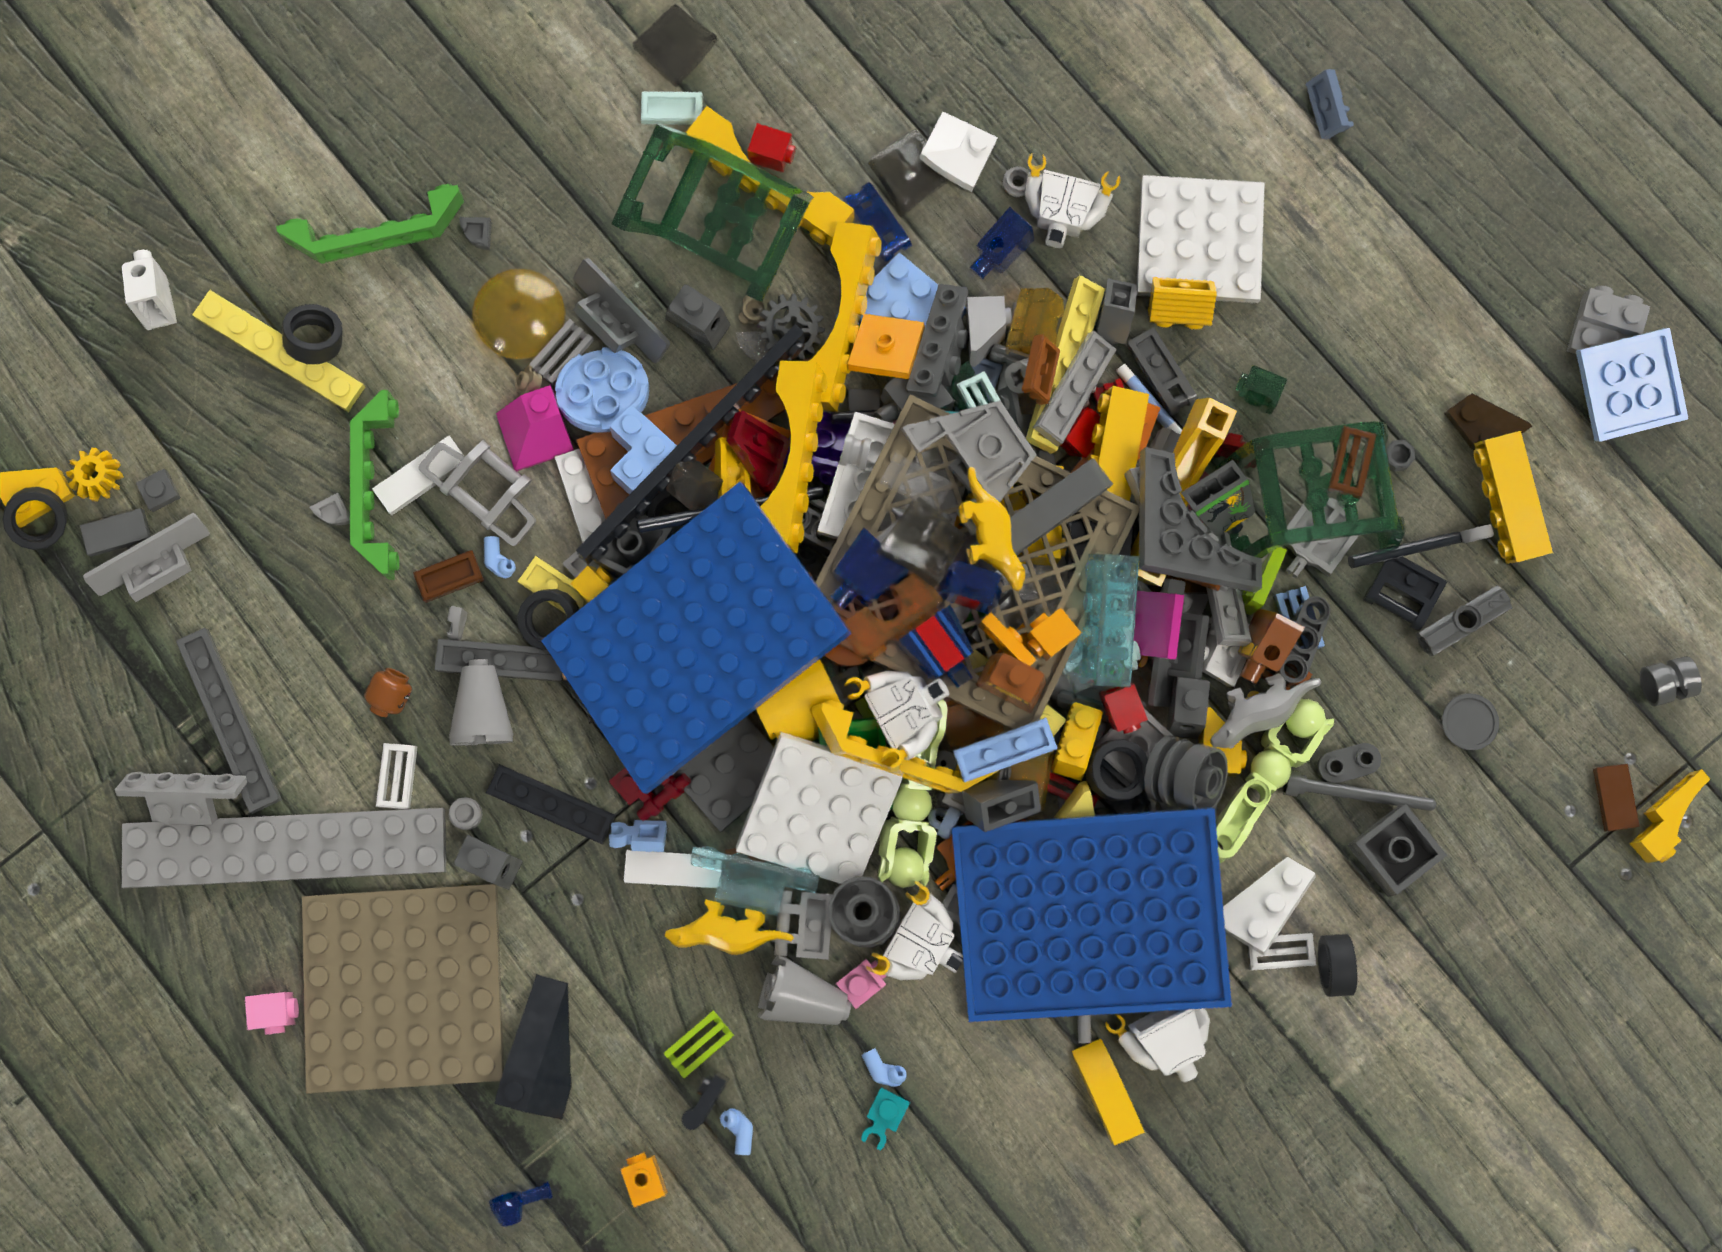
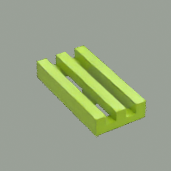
M713 1010L663 1054L671 1061L681 1076L686 1078L735 1035ZM714 1020L717 1024L680 1057L677 1058L674 1055L678 1049ZM720 1030L724 1032L725 1035L687 1068L682 1065L686 1059Z

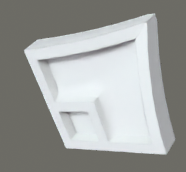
M942 112L922 150L920 159L943 177L972 192L998 137Z

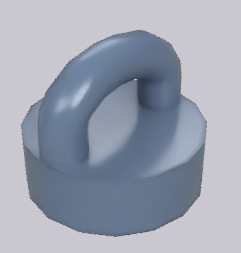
M952 806L948 810L935 808L930 811L928 821L932 827L938 829L937 835L947 840L950 839L952 827L957 825L962 813ZM942 816L944 819L940 822L936 820V817Z

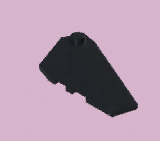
M536 975L502 1074L494 1104L526 1113L563 1119L572 1089L568 983Z

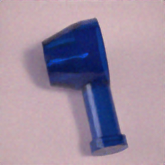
M546 1182L542 1186L523 1192L512 1191L498 1195L489 1201V1205L500 1225L507 1227L517 1224L522 1220L523 1205L546 1198L551 1199L553 1196L549 1182Z

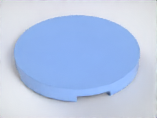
M602 347V350L592 351L582 356L578 354L562 368L555 386L556 399L561 413L572 425L589 432H610L609 426L631 404L640 412L644 410L649 397V382L642 364L633 355L623 350L614 353L609 347Z

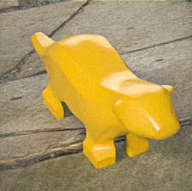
M969 467L967 471L969 485L977 503L971 501L963 502L959 505L958 511L961 523L968 522V519L973 521L976 526V538L979 545H972L970 549H966L968 564H975L979 559L984 560L1006 578L1013 590L1019 591L1022 589L1026 578L1025 569L1012 548L1009 514L997 499L981 487L978 483L975 469Z
M706 899L705 905L708 911L703 916L688 925L669 929L665 932V938L676 947L686 948L696 945H710L731 955L744 954L771 940L792 941L794 939L792 934L786 932L759 931L760 927L765 923V914L762 912L745 909V916L748 919L736 921L733 918L721 916L725 908L721 903Z

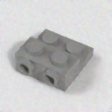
M1596 286L1595 289L1590 288L1582 296L1567 352L1576 354V350L1643 334L1650 306L1643 304V299L1639 296L1626 295L1622 298L1613 295V289L1607 286Z

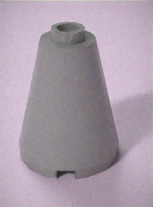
M487 659L469 660V666L462 667L449 734L450 745L512 743L514 735L495 666L488 665Z
M777 955L774 958L772 965H776L777 968L774 974L767 973L758 1003V1008L764 1010L758 1013L759 1018L770 1021L839 1025L841 1020H847L851 1010V1002L847 1001L848 995L786 957Z

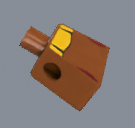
M1258 609L1254 613L1248 626L1252 642L1247 646H1240L1238 649V654L1248 659L1240 676L1255 684H1258L1265 668L1275 672L1281 669L1305 628L1276 612Z
M1002 652L989 657L975 685L1031 714L1046 685L1045 674Z

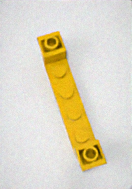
M825 700V703L812 706L811 713L831 753L901 776L904 779L948 794L962 792L998 772L995 771L964 782L958 763L955 771L941 766H936V769L925 766L926 761L917 757H912L909 760L903 759L900 768L895 772H891L889 767L897 763V759L895 757H888L882 761L884 752L890 748L878 746L875 749L867 746V741L863 738L851 735L847 737L853 713L843 710V704L832 700Z

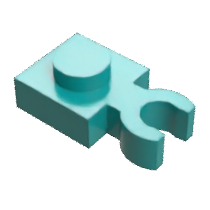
M881 1087L866 1116L873 1120L874 1123L863 1131L861 1141L865 1143L871 1133H876L880 1137L877 1149H883L886 1144V1129L888 1128L894 1132L897 1131L910 1101Z

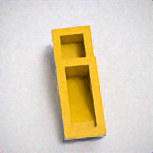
M1100 1038L1072 1050V1055L1111 1144L1115 1146L1145 1133L1102 1039Z

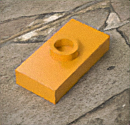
M991 612L979 623L978 627L1003 653L1029 666L1037 660L1021 644L1023 638L1012 627L1006 628Z

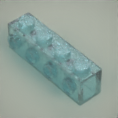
M1089 554L1085 567L1087 588L1083 599L1085 618L1084 627L1081 631V641L1083 643L1082 659L1079 663L1081 684L1131 687L1139 567L1138 556Z

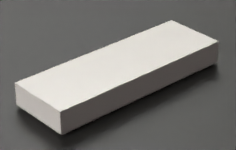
M450 436L439 442L448 445L462 454ZM433 447L372 488L391 516L436 485L419 470L420 463ZM442 450L430 463L429 470L438 478L444 480L451 475L461 461Z
M626 850L624 883L721 889L723 856Z

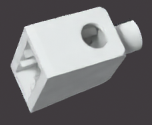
M135 251L132 254L133 261L124 263L122 266L126 304L146 330L177 323L169 283L165 273L154 258H152L150 251Z

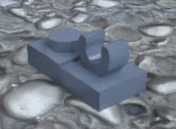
M1326 69L1306 83L1321 139H1330L1339 132H1344L1354 125L1352 121H1348L1346 113L1350 110L1348 106L1343 104V97L1335 70Z

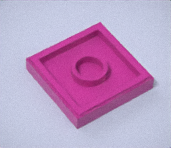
M1133 590L1130 610L1134 617L1135 628L1131 630L1133 641L1138 643L1140 655L1176 660L1184 595Z

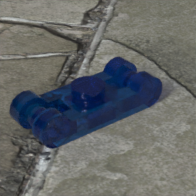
M870 182L861 186V191L856 194L850 193L843 198L844 202L854 209V216L861 225L873 226L881 238L880 256L885 262L894 258V253L899 250L905 251L912 246L908 235ZM866 201L871 202L872 205L866 209H863L861 206ZM891 232L895 239L887 243L883 237Z

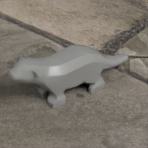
M1278 673L1265 678L1268 685H1273L1265 693H1259L1245 699L1241 688L1227 692V699L1229 701L1227 703L1231 713L1225 724L1211 737L1210 743L1212 747L1232 749L1239 741L1251 733L1281 726L1294 713L1297 704L1305 693L1320 686L1322 681L1319 678L1310 679L1294 686L1290 690H1286V681Z

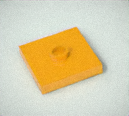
M864 314L848 361L849 371L909 379L925 329L924 322Z

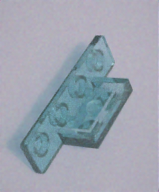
M706 846L701 848L693 847L691 853L692 866L721 872L715 902L778 916L785 887L812 893L817 892L820 876L806 868H796L794 870L782 867L777 862L765 861L763 863L754 861L743 854L728 855L719 853L715 848Z

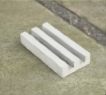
M383 744L376 807L410 809L417 746ZM396 751L391 800L386 801L391 752ZM404 752H408L402 802H398Z
M1313 933L1278 935L1274 942L1306 940L1307 947L1268 949L1266 954L1262 955L1248 946L1249 969L1262 970L1316 966ZM1302 953H1307L1308 960L1258 963L1257 957Z

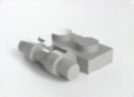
M779 890V902L775 903L774 913H777L776 931L789 933L790 914L800 915L798 934H792L794 936L792 941L772 940V942H775L774 955L787 956L789 943L797 944L796 957L829 960L831 937L829 902L833 894L802 892L801 905L791 904L792 891Z

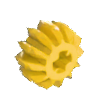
M91 448L89 455L84 451H79V461L69 460L74 469L66 472V475L72 479L68 485L72 490H77V495L82 499H86L89 496L90 500L98 502L101 495L106 499L111 498L109 491L111 488L120 490V486L115 483V480L124 478L123 473L117 470L121 464L117 459H112V454L107 450L100 452L97 448ZM96 471L98 475L93 478L92 474Z

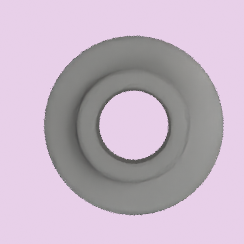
M1023 167L1009 169L1003 177L1005 191L1014 197L1025 196L1027 175L1030 171ZM1015 179H1019L1023 182V185L1016 187L1012 182Z

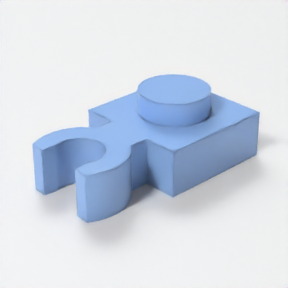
M634 820V826H628L622 822L611 823L612 834H609L610 847L621 848L631 845L632 851L664 852L667 822Z

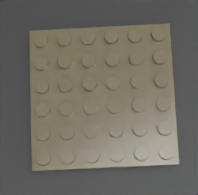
M487 884L302 896L306 1094L501 1081L504 1071L497 885Z

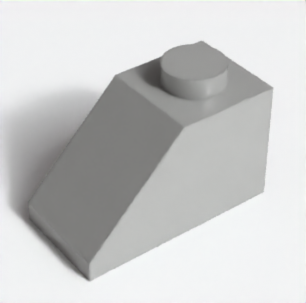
M1004 296L967 297L966 320L969 332L970 367H976L992 351L995 344L999 345L1005 339L1006 327L1011 326L1012 318L1011 308H1005Z

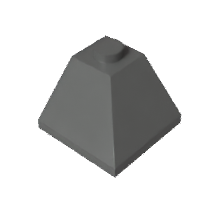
M637 514L629 523L631 527L628 532L620 539L615 537L607 545L609 548L608 552L595 563L619 579L669 539L673 534V529L665 528L639 533L636 521L650 517Z

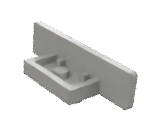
M192 513L85 573L83 578L98 596H102L125 583L129 595L137 602L192 571L183 550L207 537L210 533L198 516Z
M133 772L125 776L116 787L115 792L116 796L145 797L152 822L213 825L217 819V814L212 798L235 799L247 784L246 776H233L232 774L203 775L201 773L186 775L170 772L161 774Z

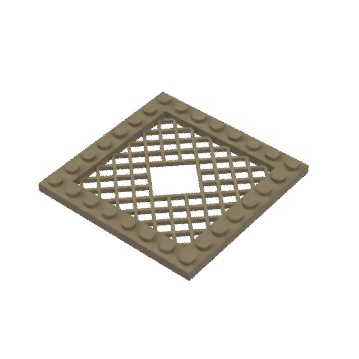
M910 394L815 583L852 633L838 645L891 671L908 672L912 677H922L926 685L940 678L949 690V695L946 698L1012 730L1040 719L1079 636L1048 661L1043 656L1038 658L1033 655L1037 660L1031 667L1045 674L1046 685L1030 714L975 685L980 677L976 673L982 672L985 665L973 669L969 657L960 644L959 651L965 658L966 671L971 677L970 680L961 686L953 675L963 669L962 667L955 665L948 671H945L934 654L926 650L942 673V675L938 676L908 634L911 632L908 623L925 618L927 621L931 618L930 616L936 615L940 611H947L952 627L962 641L960 630L976 625L982 642L968 646L969 651L984 647L987 658L989 659L992 655L989 645L994 642L991 639L987 640L985 633L978 627L985 617L979 618L977 610L970 609L974 620L957 625L952 609L961 605L950 604V602L946 601L948 597L930 548V544L940 540L927 539L926 535L919 531L922 542L907 546L904 554L908 570L891 575L886 558L890 557L886 553L884 554L883 549L875 541L885 531L878 532L887 512L892 524L896 521L895 514L891 511L893 507L898 508L910 504L913 515L919 517L915 502L931 497L936 513L923 517L931 521L937 519L941 512H945L948 515L955 513L959 505L963 503L958 488L964 485L961 482H955L952 472L948 469V465L954 460L948 462L944 449L957 456L959 455L947 437H942L917 454L901 431L906 425L927 421L939 416H946L950 413ZM938 448L943 463L926 468L921 453ZM915 456H917L921 471L906 475ZM1035 456L1015 482L1018 486L1009 489L1003 497L1009 517L1021 509L1013 511L1008 495L1024 490L1028 503H1031L1033 501L1031 492L1040 496L1071 473ZM945 469L950 485L934 490L929 474ZM924 476L929 492L912 497L907 481ZM901 484H903L907 499L892 504ZM953 490L958 506L941 511L936 495ZM1106 490L1076 512V515L1069 517L1058 525H1061L1066 542L1050 547L1047 536L1044 535L1041 539L1045 549L1030 554L1027 548L1022 551L1023 556L1018 557L1020 562L1026 561L1031 575L1030 578L1024 580L1023 585L1033 582L1039 599L1022 604L1019 592L1013 590L1010 584L970 597V599L978 601L990 597L996 612L993 615L1005 627L1006 624L1003 616L1019 611L1025 628L1016 631L1019 634L1026 632L1028 634L1033 629L1029 625L1025 609L1041 604L1043 612L1049 617L1050 612L1046 602L1061 597L1054 612L1062 608L1080 632H1082L1139 513V506ZM1082 518L1088 535L1072 540L1066 523ZM1089 520L1096 523V526L1093 531L1089 523ZM904 523L905 526H906V529H907V528H910V527H913V526H911V525L908 524V523ZM966 526L949 532L948 528L944 530L945 540L969 531ZM874 540L880 555L864 560ZM1089 540L1080 559H1078L1074 545ZM925 547L930 563L913 568L908 552ZM1068 547L1074 563L1058 568L1052 552ZM1047 554L1052 570L1036 575L1031 559ZM858 555L854 565L846 572L845 567ZM882 560L887 577L870 582L864 565ZM860 567L865 584L849 589ZM932 568L937 585L921 590L915 573ZM1075 568L1065 588L1060 573ZM910 575L916 592L899 597L894 580ZM1054 575L1060 592L1044 597L1038 580ZM836 577H842L839 581L835 579ZM889 582L894 599L877 604L872 587ZM867 589L872 606L855 611L850 595ZM840 590L850 599L848 601L850 612L843 608L841 609L831 600ZM940 590L945 606L928 611L923 595ZM1012 590L1017 606L1001 611L995 595ZM918 597L923 613L906 618L901 602ZM896 604L901 621L885 626L879 609ZM874 611L879 626L859 616ZM904 625L908 640L888 630ZM949 629L945 630L947 635L951 634ZM922 638L918 639L920 643H924Z

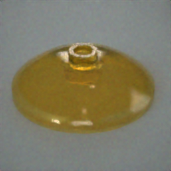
M511 269L493 276L480 289L473 305V323L478 336L490 350L503 357L525 359L538 355L565 323V305L558 288L546 276L529 269ZM515 303L521 304V307H520L519 310H517V311H512V310H511V306H512L513 304H515Z

